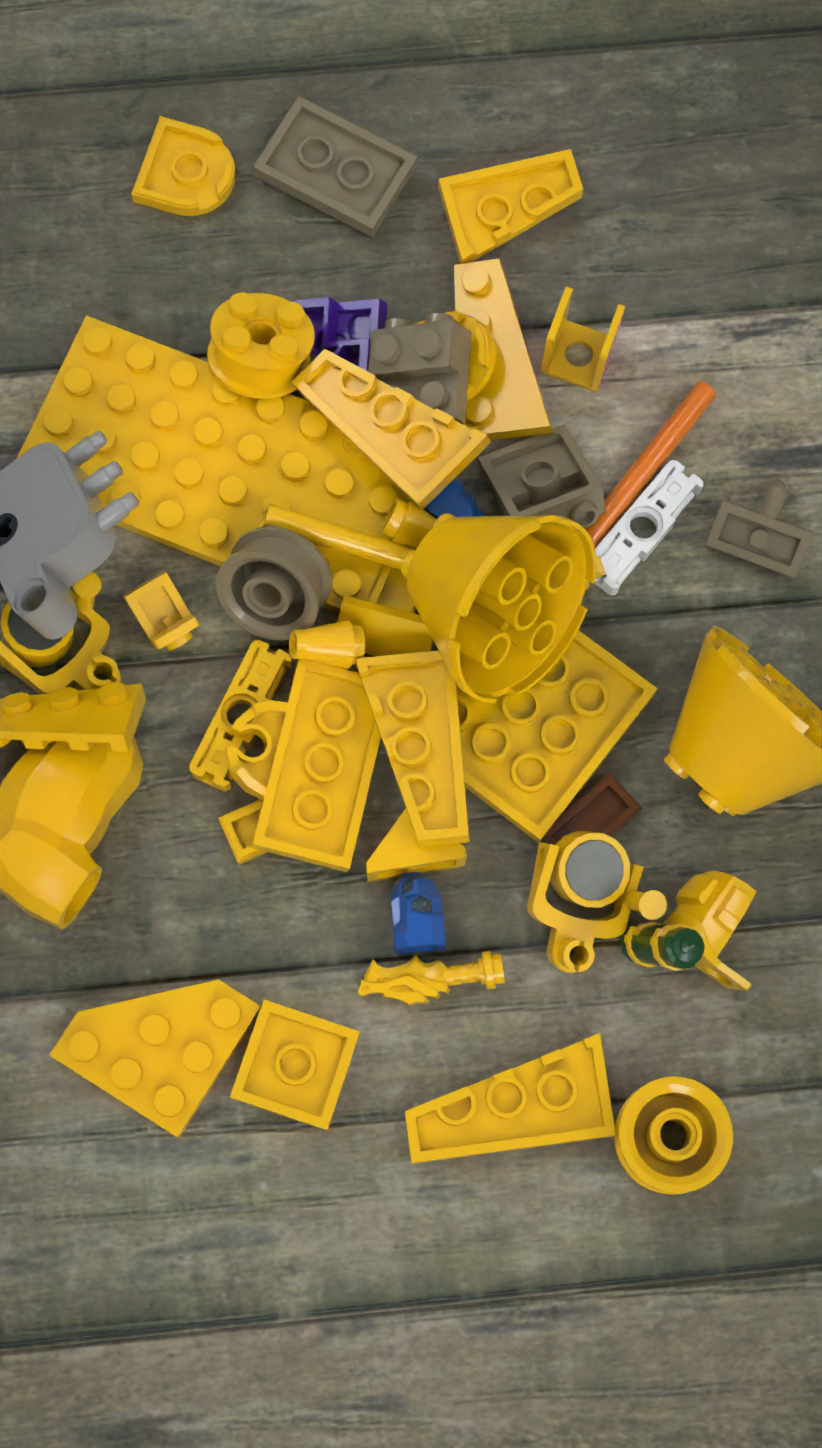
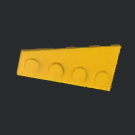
M500 259L454 265L455 311L470 315L482 322L490 330L496 346V361L492 375L485 387L474 398L466 402L465 424L463 425L485 433L491 441L554 433L530 359L529 349L522 333L505 270Z

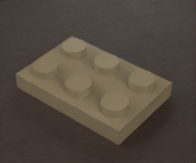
M298 96L254 164L253 173L255 177L373 237L416 169L418 156Z

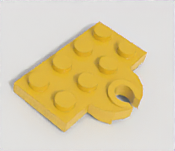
M298 659L288 701L267 700L252 704L245 713L236 719L231 727L230 733L238 737L245 734L257 735L264 743V753L257 757H248L237 746H226L225 760L235 782L246 793L262 800L251 848L348 872L352 862L381 735L358 672Z

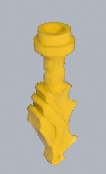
M490 951L482 952V958H478V963L472 962L447 967L439 959L431 963H424L419 960L417 955L407 963L393 968L382 967L376 964L373 959L364 980L359 978L360 986L357 993L360 997L370 994H381L383 998L397 1000L412 1006L428 1004L430 1001L428 998L439 999L441 996L439 993L448 994L451 990L448 988L449 985L454 986L481 981V985L486 984L487 990L496 989L495 985L505 983L501 953L491 955Z

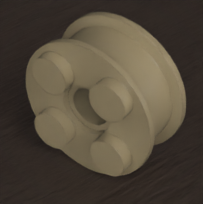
M276 525L255 528L242 535L234 545L231 556L223 562L216 576L217 596L228 616L246 631L270 640H289L293 629L311 628L318 616L319 609L329 598L332 589L330 565L322 553L306 538Z

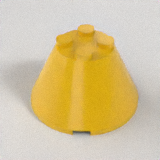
M445 513L435 521L433 529L423 538L417 549L406 555L401 565V573L407 578L409 596L456 684L463 692L475 700L484 703H496V697L509 692L516 697L530 689L554 667L566 652L588 610L581 605L587 581L595 583L597 562L594 544L590 535L580 524L567 517L558 515L455 517L450 513Z
M713 625L705 635L669 746L670 753L664 758L666 764L681 778L687 779L690 776L703 788L698 793L699 797L718 814L725 810L732 816L747 814L822 784V711L771 664L767 663L763 667L747 652L750 648L723 628Z

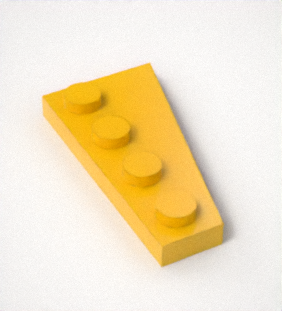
M326 349L291 382L296 390L421 510L491 443V440L485 433L455 421L453 416L414 399L413 395L398 387H391L378 380L372 373Z
M439 650L355 658L359 675L419 847L470 842L457 686Z
M113 682L94 689L77 690L72 687H66L47 694L29 695L19 692L10 694L5 698H0V748L7 745L11 740H21L26 749H44L52 741H65L69 743L70 750L90 751L94 746V742L110 743L112 752H129L146 703L142 683L125 685L120 682Z
M600 1033L404 1112L411 1164L616 1136Z

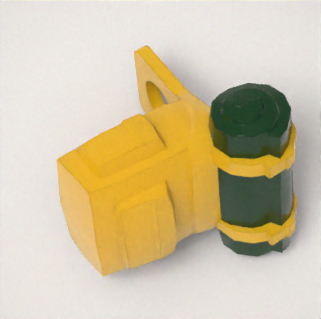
M709 871L694 875L678 891L675 897L678 905L663 924L646 922L639 924L637 927L631 926L628 933L621 936L622 952L629 961L648 968L661 966L677 971L695 966L727 989L748 991L751 983L722 963L717 957L743 918L757 891L737 877L724 872Z

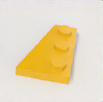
M571 149L439 178L438 180L439 193L460 264L477 260L581 199L583 193V186Z

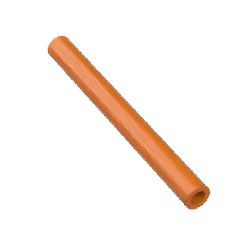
M703 381L697 382L604 500L605 513L600 514L598 520L593 525L584 528L590 535L594 548L601 543L714 400L717 394L709 384Z

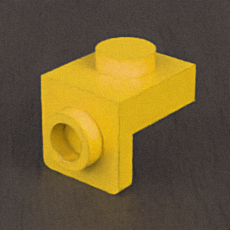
M165 571L122 595L149 642L158 650L166 646L167 650L171 651L182 646L193 638L191 630L200 625L196 617L188 610Z

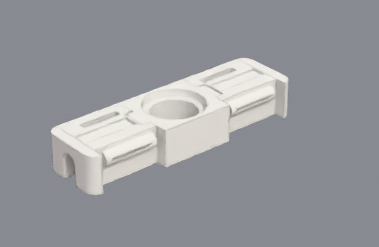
M671 460L666 464L595 548L596 556L601 557L606 574L595 579L594 584L607 594L616 595L618 593L620 585L641 560L645 561L673 528L676 518L694 498V494L699 496L703 487V481L695 474L688 478L683 473L685 466L678 461ZM637 517H646L655 524L656 533L650 538H639L632 533L630 522Z

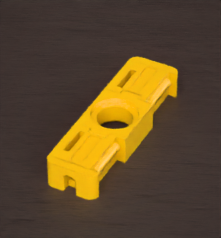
M255 640L251 643L190 763V772L195 779L223 792L231 789L229 781L232 780V776L225 760L226 746H237L245 754L247 749L244 746L251 749L257 735L245 734L238 737L230 733L233 725L227 719L228 712L236 704L243 703L251 706L252 704L272 700L287 671L284 666L292 668L289 653L281 649L274 652L269 648V644L261 640Z

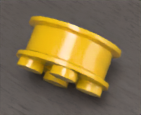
M236 293L222 303L212 316L210 325L211 341L207 351V362L213 376L223 386L237 394L257 399H271L287 395L296 390L291 382L310 364L309 354L315 339L313 324L303 307L296 302L266 293Z
M664 1077L645 1084L624 1102L615 1121L616 1136H614V1146L619 1162L636 1183L656 1193L676 1195L695 1191L706 1186L722 1172L732 1151L733 1128L725 1105L711 1089L689 1078ZM665 1122H676L683 1128L686 1139L680 1150H671L662 1143L660 1131Z

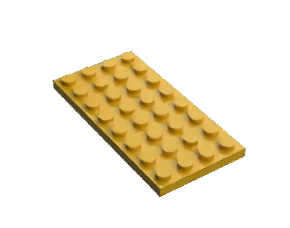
M87 315L17 456L19 458L36 445L48 442L56 444L61 450L66 452L86 436L90 437L96 431H101L108 440L107 444L79 467L88 476L99 468L107 466L112 461L118 462L122 467V475L116 478L112 485L98 494L103 507H106L115 499L123 497L128 492H132L139 500L138 506L131 510L130 514L118 522L116 526L220 567L231 556L234 545L242 535L250 530L262 527L263 517L269 503L389 540V536L381 533V528L392 504L397 498L405 502L410 500L402 490L309 401L291 394L271 399L250 398L237 394L223 386L213 376L208 362ZM311 542L329 562L332 575L331 593L322 607L340 613L341 603L345 595L368 601L383 564Z

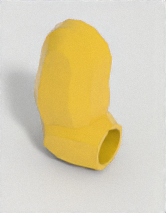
M134 737L129 752H112L110 743L94 742V746L90 751L70 750L68 742L52 741L44 749H29L3 779L0 786V892L26 914L63 930L76 918L95 890L101 877L102 868L90 854L96 849L103 838L112 817L140 784L144 763Z

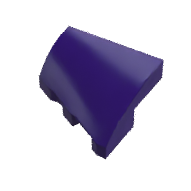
M331 297L292 300V302H296L303 307L313 324L315 332L314 345L311 350L313 355L317 357L326 349L368 371L371 330L385 328L387 303L380 298L348 302H336Z

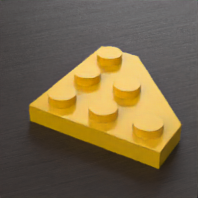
M218 979L87 1009L76 1013L49 1056L172 1135L180 1138L258 1016L261 1006Z

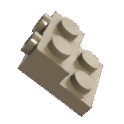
M445 313L427 314L425 323L415 325L406 319H388L385 321L384 329L371 330L368 372L391 387H398L413 395L414 399L433 409L437 408L453 416L455 421L465 424L471 331L454 321L453 316Z
M565 424L553 428L554 433L535 435L478 457L480 472L498 502L500 516L558 515L567 517L580 524L583 528H587L598 520L600 514L605 513L603 487Z

